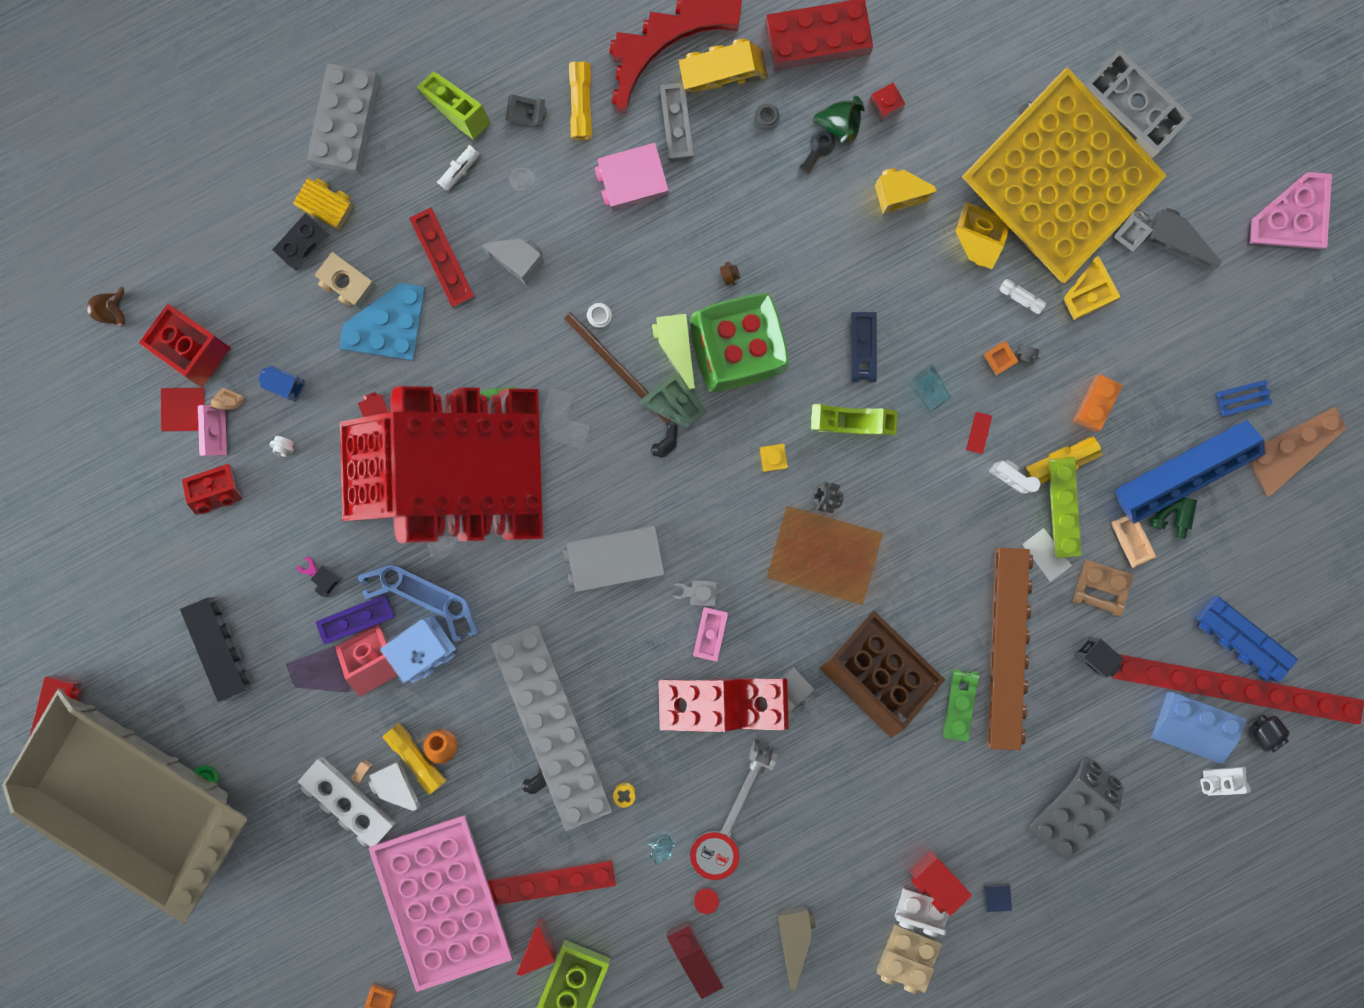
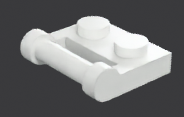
M1009 460L994 463L989 470L990 473L1022 494L1035 492L1040 487V482L1037 478H1027L1018 472L1020 468Z

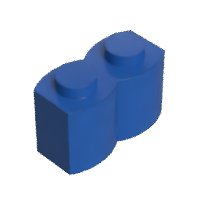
M273 365L263 368L258 379L261 382V388L293 402L299 399L305 385L304 379Z

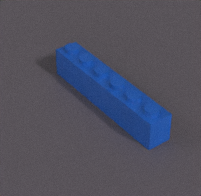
M1248 420L1236 424L1229 430L1211 437L1199 446L1190 448L1182 455L1166 461L1163 465L1147 471L1142 476L1131 482L1124 483L1115 489L1118 505L1130 521L1135 524L1265 455L1264 439Z

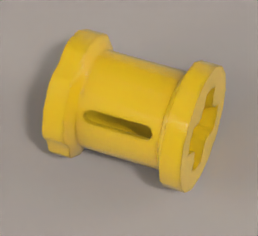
M620 783L616 786L613 792V800L617 806L626 808L635 801L636 795L633 785L630 783ZM621 790L625 792L626 790H629L630 799H619V791Z

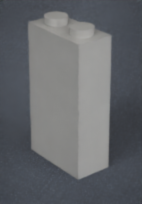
M655 526L566 543L567 548L563 549L565 563H570L572 573H568L570 588L575 587L576 592L665 575Z

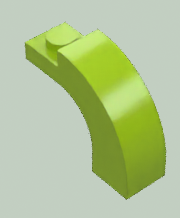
M813 404L811 429L836 434L897 436L898 411L883 408L860 409Z

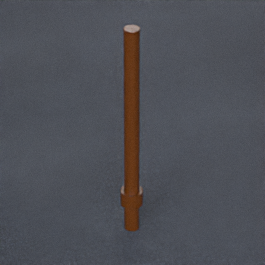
M569 312L564 317L572 328L641 398L650 393L572 312ZM656 413L667 425L672 421Z

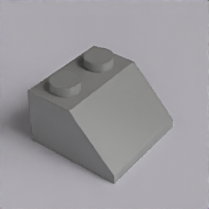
M521 238L486 242L482 246L491 258L525 285L544 263L543 253L540 251L541 248L531 240H528L527 243Z

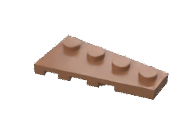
M1332 407L1264 442L1266 454L1250 462V465L1267 496H1271L1347 429L1336 407Z

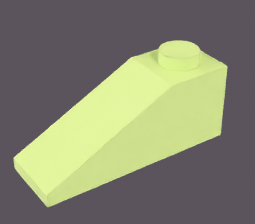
M686 314L656 317L657 324H652L654 339H659V345L689 390H695Z

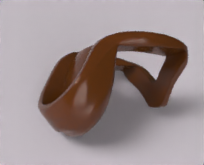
M124 287L118 288L116 293H103L90 298L87 303L89 316L101 323L116 324L123 327L125 325V316L118 308V302L124 296Z

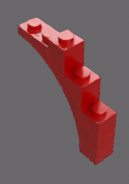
M677 0L675 14L680 16L650 12L649 19H644L642 34H646V36L617 32L616 40L611 39L609 54L613 55L614 63L622 64L617 65L616 80H620L618 90L614 89L612 104L616 105V112L627 113L630 97L638 79L648 65L668 47L682 39L699 33L717 30L738 31L742 0Z

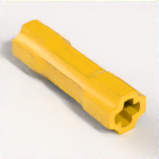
M585 61L569 63L571 139L589 140L592 139L590 104L591 65Z
M400 722L382 736L392 750L400 755L416 775L417 781L428 795L447 781L436 766L432 765L415 745L411 735Z

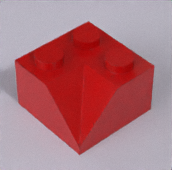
M932 851L910 870L913 876L911 881L923 895L927 892L934 899L931 904L941 914L945 911L951 917L973 896Z

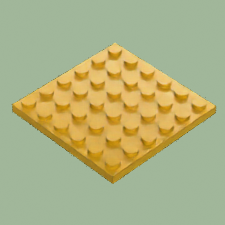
M1065 68L962 176L967 184L1061 283H1066L1167 177L1164 171L1069 68Z

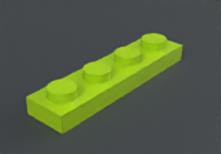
M1075 458L1049 459L1048 469L1055 557L1081 556Z

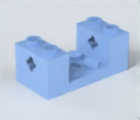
M437 616L420 620L380 648V650L403 683L409 680L415 683L422 677L424 679L433 673L440 664H445L456 656L454 651L458 649V646L453 642V639Z

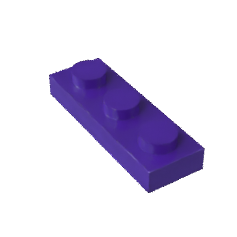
M387 594L318 620L315 623L323 644L327 645L395 618Z

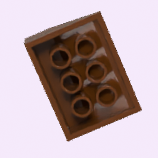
M874 610L819 668L891 738L905 730L946 680Z

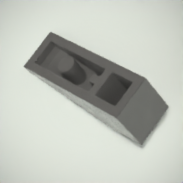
M1166 208V210L1162 209L1156 214L1153 221V231L1146 237V241L1212 270L1221 265L1222 261L1191 224L1180 216L1178 211Z

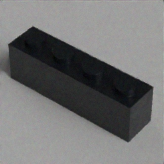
M207 597L181 608L180 612L217 701H223L251 689L250 683H252L250 674L246 669L243 670L240 662L242 660L241 652L237 646H233L230 638L233 634L230 626L227 623L224 624L221 616L223 609L220 602L215 600L214 597Z

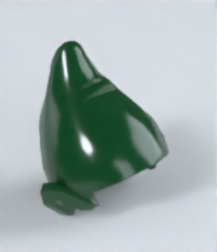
M854 96L853 100L833 103L814 115L813 121L840 138L841 143L854 141L860 128L861 111H865L864 104L859 96Z

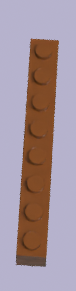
M996 548L987 735V747L990 749L1021 750V744H1025L1026 731L1022 729V719H1026L1027 706L1023 704V695L1028 692V680L1024 679V672L1029 667V655L1025 654L1026 644L1030 642V630L1026 629L1027 619L1031 618V605L1027 604L1028 594L1032 593V580L1029 579V569L1033 568V554H1030V549Z

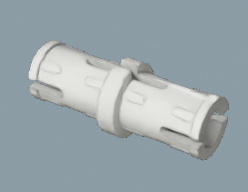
M468 145L458 159L450 163L451 167L437 180V183L449 192L462 176L465 177L468 174L466 171L481 155L472 146Z

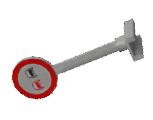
M754 740L749 760L752 761L749 766L751 768L722 830L705 832L698 836L692 844L690 852L691 865L703 878L721 880L732 875L737 868L740 858L739 848L730 835L760 773L762 774L765 768L773 770L777 762L778 749L773 747L771 753H768L764 749H759V740Z

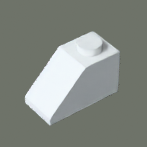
M401 761L369 775L371 779L368 781L370 789L374 795L378 794L380 799L412 811L421 806Z

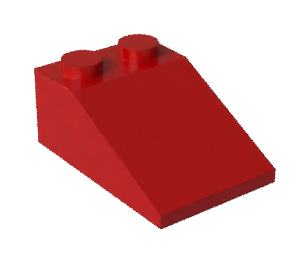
M168 303L139 341L140 345L201 388L231 349L230 346Z

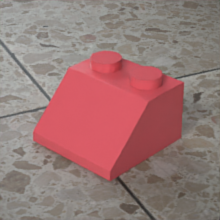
M380 624L367 628L335 646L345 680L359 697L398 676L380 650V648L389 643Z

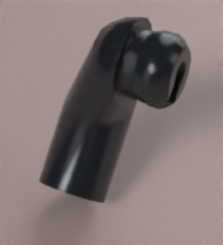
M666 425L665 438L658 444L654 443L651 447L653 456L666 457L677 447L678 425Z
M539 763L537 775L523 781L522 789L524 792L536 794L547 785Z

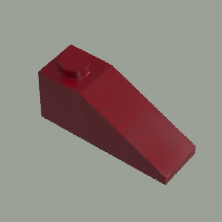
M690 920L667 931V939L700 998L703 999L724 988Z

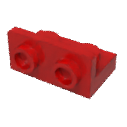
M229 463L182 479L186 504L195 515L206 514L213 509L230 506L242 500L241 493L236 487L233 469Z

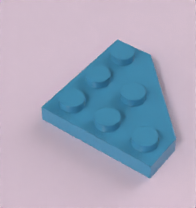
M399 283L343 324L339 349L414 361L426 288Z

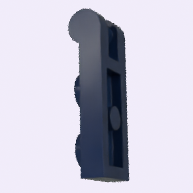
M851 312V382H859V380L877 381V312ZM859 363H868V370H859Z

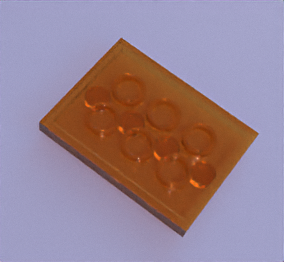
M786 506L766 578L863 605L883 533Z

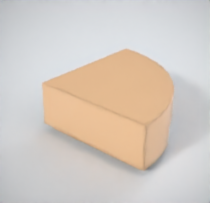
M221 388L212 398L210 406L225 410L235 409L244 404L245 397L228 389Z
M368 760L362 761L355 770L356 772L351 777V780L359 785L373 764Z

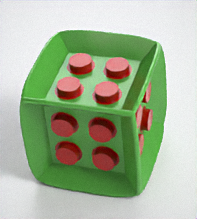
M769 293L752 294L713 304L700 311H695L690 317L691 334L696 356L709 392L724 391L760 382L775 375H780L788 369L789 363L785 338L776 307Z

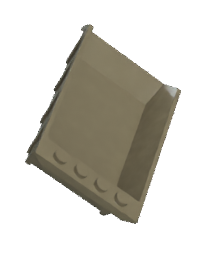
M58 688L2 784L11 815L185 924L243 830L248 818L226 804L228 793L217 787L219 784L214 781L210 782L178 762L179 759L175 756H168L135 735L136 732L132 729L127 730L97 711V707L94 705H86L72 699L62 689Z

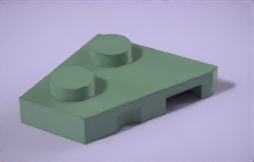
M676 373L639 402L642 406L685 428H688L707 412Z

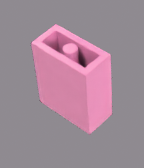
M655 143L597 159L599 166L594 168L598 182L603 181L606 189L601 191L605 205L610 204L612 211L669 195Z

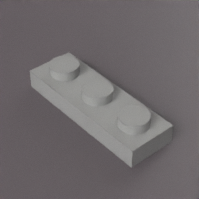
M683 82L660 85L669 160L693 158L686 92Z

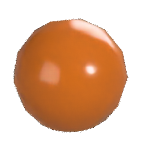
M445 729L432 731L424 740L423 750L425 756L433 763L443 764L449 762L458 752L456 737L452 732Z

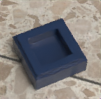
M1009 884L984 886L986 912L1012 911L1011 887Z

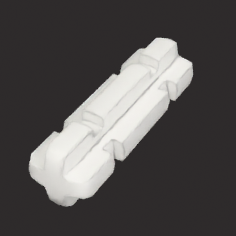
M1009 279L1003 281L999 288L1000 292L1005 295H1011L1010 298L1025 307H1031L1030 310L1036 314H1040L1046 306L1045 301L1040 298H1034L1035 295L1020 286H1014L1015 283Z

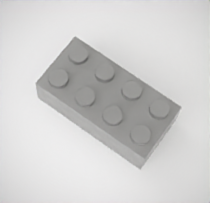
M327 63L306 159L312 166L361 175L381 81L376 72Z

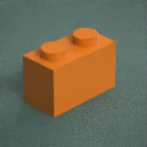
M1101 374L1095 376L1073 422L1093 432L1100 431L1123 385Z

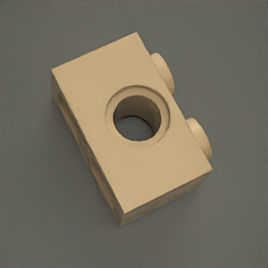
M331 252L314 275L320 279L319 286L329 293L332 289L340 294L338 300L349 308L352 304L359 308L376 286L373 281L334 252ZM343 276H348L350 279L349 285L345 288H339V279Z

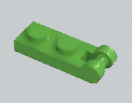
M953 669L943 738L969 741L979 672L971 671L970 673H965L961 669ZM960 682L968 683L967 690L959 689Z

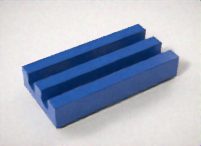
M1267 380L1216 392L1222 417L1273 404L1272 399L1269 397L1270 391L1269 389L1267 390ZM1256 387L1261 389L1260 392L1225 401L1223 398L1225 395ZM1263 396L1264 401L1230 410L1226 409V405Z

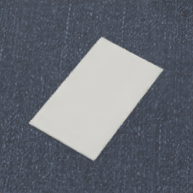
M1044 528L1022 544L1025 549H1030V554H1033V560L1050 582L1072 566L1066 557H1055L1054 541Z

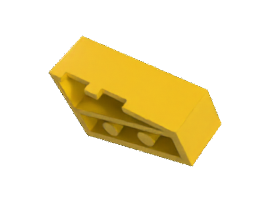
M738 39L732 42L733 45L727 47L718 45L709 48V52L689 53L685 59L679 60L684 89L690 93H697L722 88L723 84L737 81L738 84L746 83L745 78L758 75L761 80L768 79L763 50L751 41H747V39Z

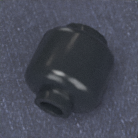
M1263 715L1252 723L1255 728L1252 730L1251 736L1262 750L1266 752L1271 750L1275 753L1289 742L1287 738L1290 732L1277 716L1267 718Z

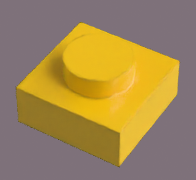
M784 444L759 447L763 472L788 468Z

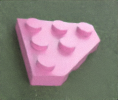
M1307 172L1251 219L1250 244L1326 249L1328 245L1332 174Z

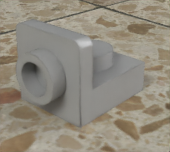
M1135 209L1116 231L1114 238L1134 252L1153 231L1152 217L1143 210L1139 212Z

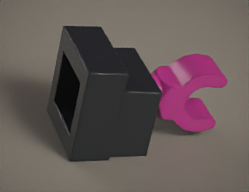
M306 556L305 559L310 564L309 568L305 570L303 567L297 566V570L312 576L310 580L317 585L314 591L321 597H327L342 580V577L328 566L322 565L318 569L313 558Z

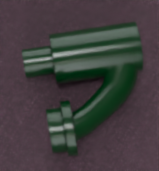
M1184 497L1163 508L1155 519L1150 518V527L1165 530L1166 525L1169 523L1165 519L1177 510L1174 527L1178 528L1176 537L1186 539L1187 531L1192 530L1197 500Z

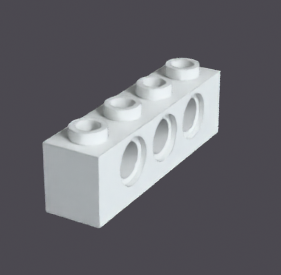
M323 757L317 759L298 781L302 785L300 789L307 796H314L320 801L319 806L326 813H333L339 818L338 823L345 830L349 831L351 829L358 835L356 839L365 847L378 844L396 824L391 817ZM323 781L331 783L333 788L331 794L323 792L321 788ZM341 798H347L351 802L350 810L341 808ZM360 815H366L370 819L369 827H363L359 824L358 818Z

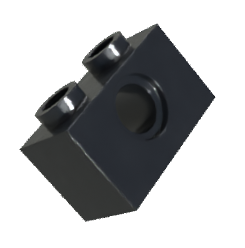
M305 213L272 251L297 271L329 234Z
M1090 637L1074 655L1096 675L1108 678L1109 675L1113 677L1121 669L1122 665L1120 663L1124 660L1101 638Z

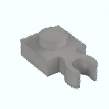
M692 580V587H687L683 583L674 584V586H681L684 590L681 596L673 595L675 599L691 597L690 605L715 607L717 582Z

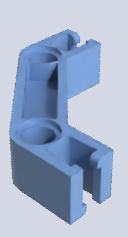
M387 565L358 575L359 582H363L364 585L368 583L367 578L380 576V581L383 584L382 588L373 592L368 591V589L363 590L365 599H371L392 591L445 617L453 642L465 638L464 634L459 635L456 619L466 618L471 629L467 633L468 637L480 633L470 603L464 596L402 566ZM391 570H395L399 575V580L396 584H391L387 579V575ZM454 601H459L463 606V610L459 615L451 612L450 606Z

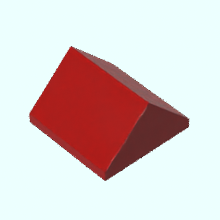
M539 917L516 973L519 976L555 962L557 949L543 918Z

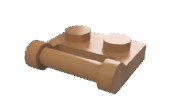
M1084 560L1072 602L1076 604H1081L1082 602L1113 612L1114 616L1121 617L1134 575L1090 560ZM1087 586L1116 595V602L1086 594L1085 588Z

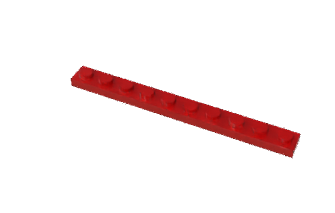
M1121 654L1119 655L1124 658L1120 663L1122 667L1112 677L1129 682L1361 725L1364 700Z

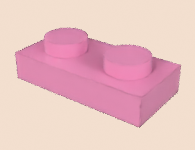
M210 405L198 406L200 456L227 455L225 409H217Z
M704 607L693 656L712 661L718 660L728 612Z

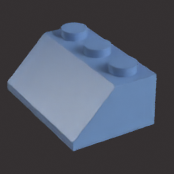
M1167 691L1151 738L1223 764L1238 744L1246 719Z

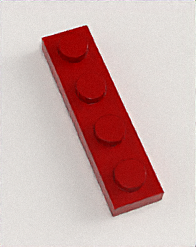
M430 207L409 217L452 308L475 298L433 209Z

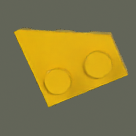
M1097 256L1063 300L1074 321L1120 300L1121 296L1100 257Z

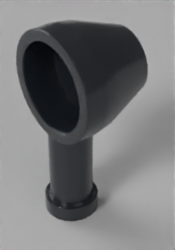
M819 131L812 136L810 141L812 151L804 163L799 166V169L805 174H810L812 167L820 156H827L834 150L835 139L827 131ZM824 137L828 140V143L821 144L819 139Z

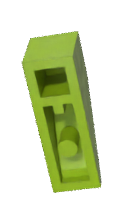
M435 71L416 87L451 123L473 140L491 124L482 104Z

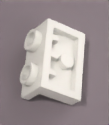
M903 887L895 918L897 921H900L899 925L914 930V926L924 929L923 933L938 937V934H946L945 926L949 915L945 911L941 914L931 904L934 900L931 896Z

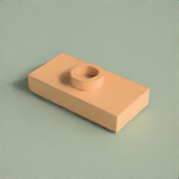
M1125 516L1111 523L1132 568L1157 558L1140 521L1133 524Z

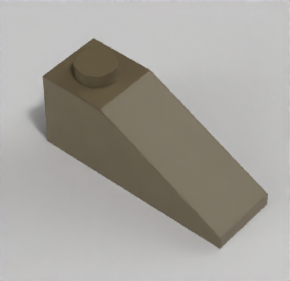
M807 906L777 911L791 991L797 988L812 939L811 928H816L814 914L808 913Z

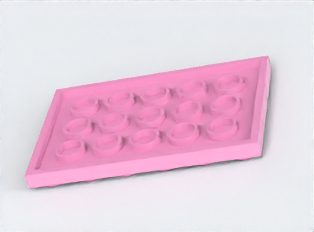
M466 815L378 843L368 848L416 992L513 960V955Z

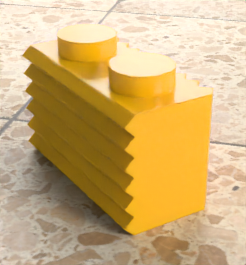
M307 178L293 204L340 231L354 208V205L349 201L351 197L340 190L336 193L328 189L330 185L319 178H316L315 181Z

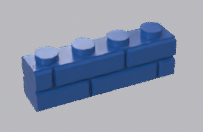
M1219 596L1211 597L1195 618L1200 623L1199 629L1209 636L1212 633L1220 639L1218 643L1228 651L1235 650L1240 654L1238 659L1248 667L1254 665L1259 669L1257 674L1269 683L1271 680L1281 682L1298 661V658Z

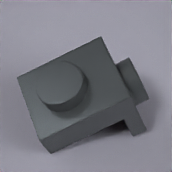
M513 94L510 95L505 120L531 127L541 124L547 113L545 99L533 100Z

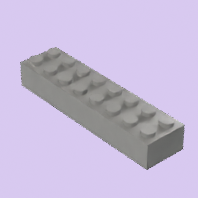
M537 624L491 643L565 831L612 813V804L540 625Z

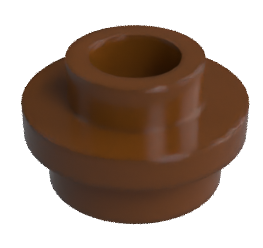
M729 261L725 262V265L720 267L722 278L727 286L730 284L735 286L738 284L737 279L740 278L739 270L736 264L732 265Z

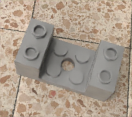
M1120 48L1084 84L1098 101L1137 137L1135 141L1151 158L1155 157L1193 117ZM1135 95L1141 96L1144 100V106L1141 108L1133 106L1131 102L1132 97Z

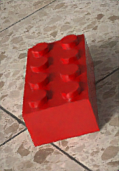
M849 0L766 15L765 24L774 71L870 55L872 52L873 41L865 0Z

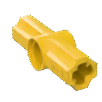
M1094 436L1089 437L1071 447L1066 446L1048 454L1049 457L1024 467L1028 478H1037L1040 484L1049 481V459L1074 457L1077 470L1079 466L1103 456L1102 449Z

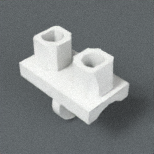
M1246 767L1207 769L1203 771L1204 778L1200 782L1203 793L1208 794V796L1251 792L1246 780Z

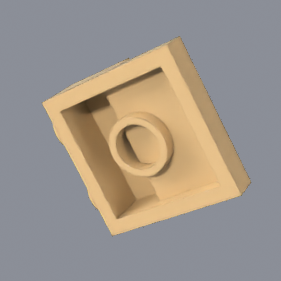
M894 923L876 971L881 975V980L885 983L895 985V982L904 984V989L916 995H918L919 991L925 993L934 972L933 966L942 943Z

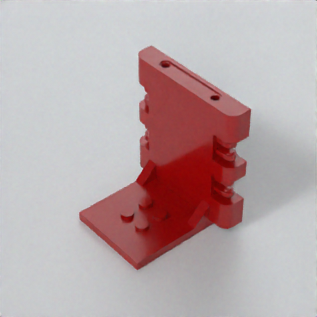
M399 386L395 387L391 393V412L340 422L342 521L394 518L395 537L399 543L438 542V537H443L445 534V516H448L450 535L457 536L460 541L485 540V535L491 532V515H493L494 532L497 535H502L506 540L543 539L538 389H502L499 394L491 396L489 402L490 413H488L487 398L484 394H480V388H457L453 393H447L445 396L444 413H442L441 396L438 393H433V387Z

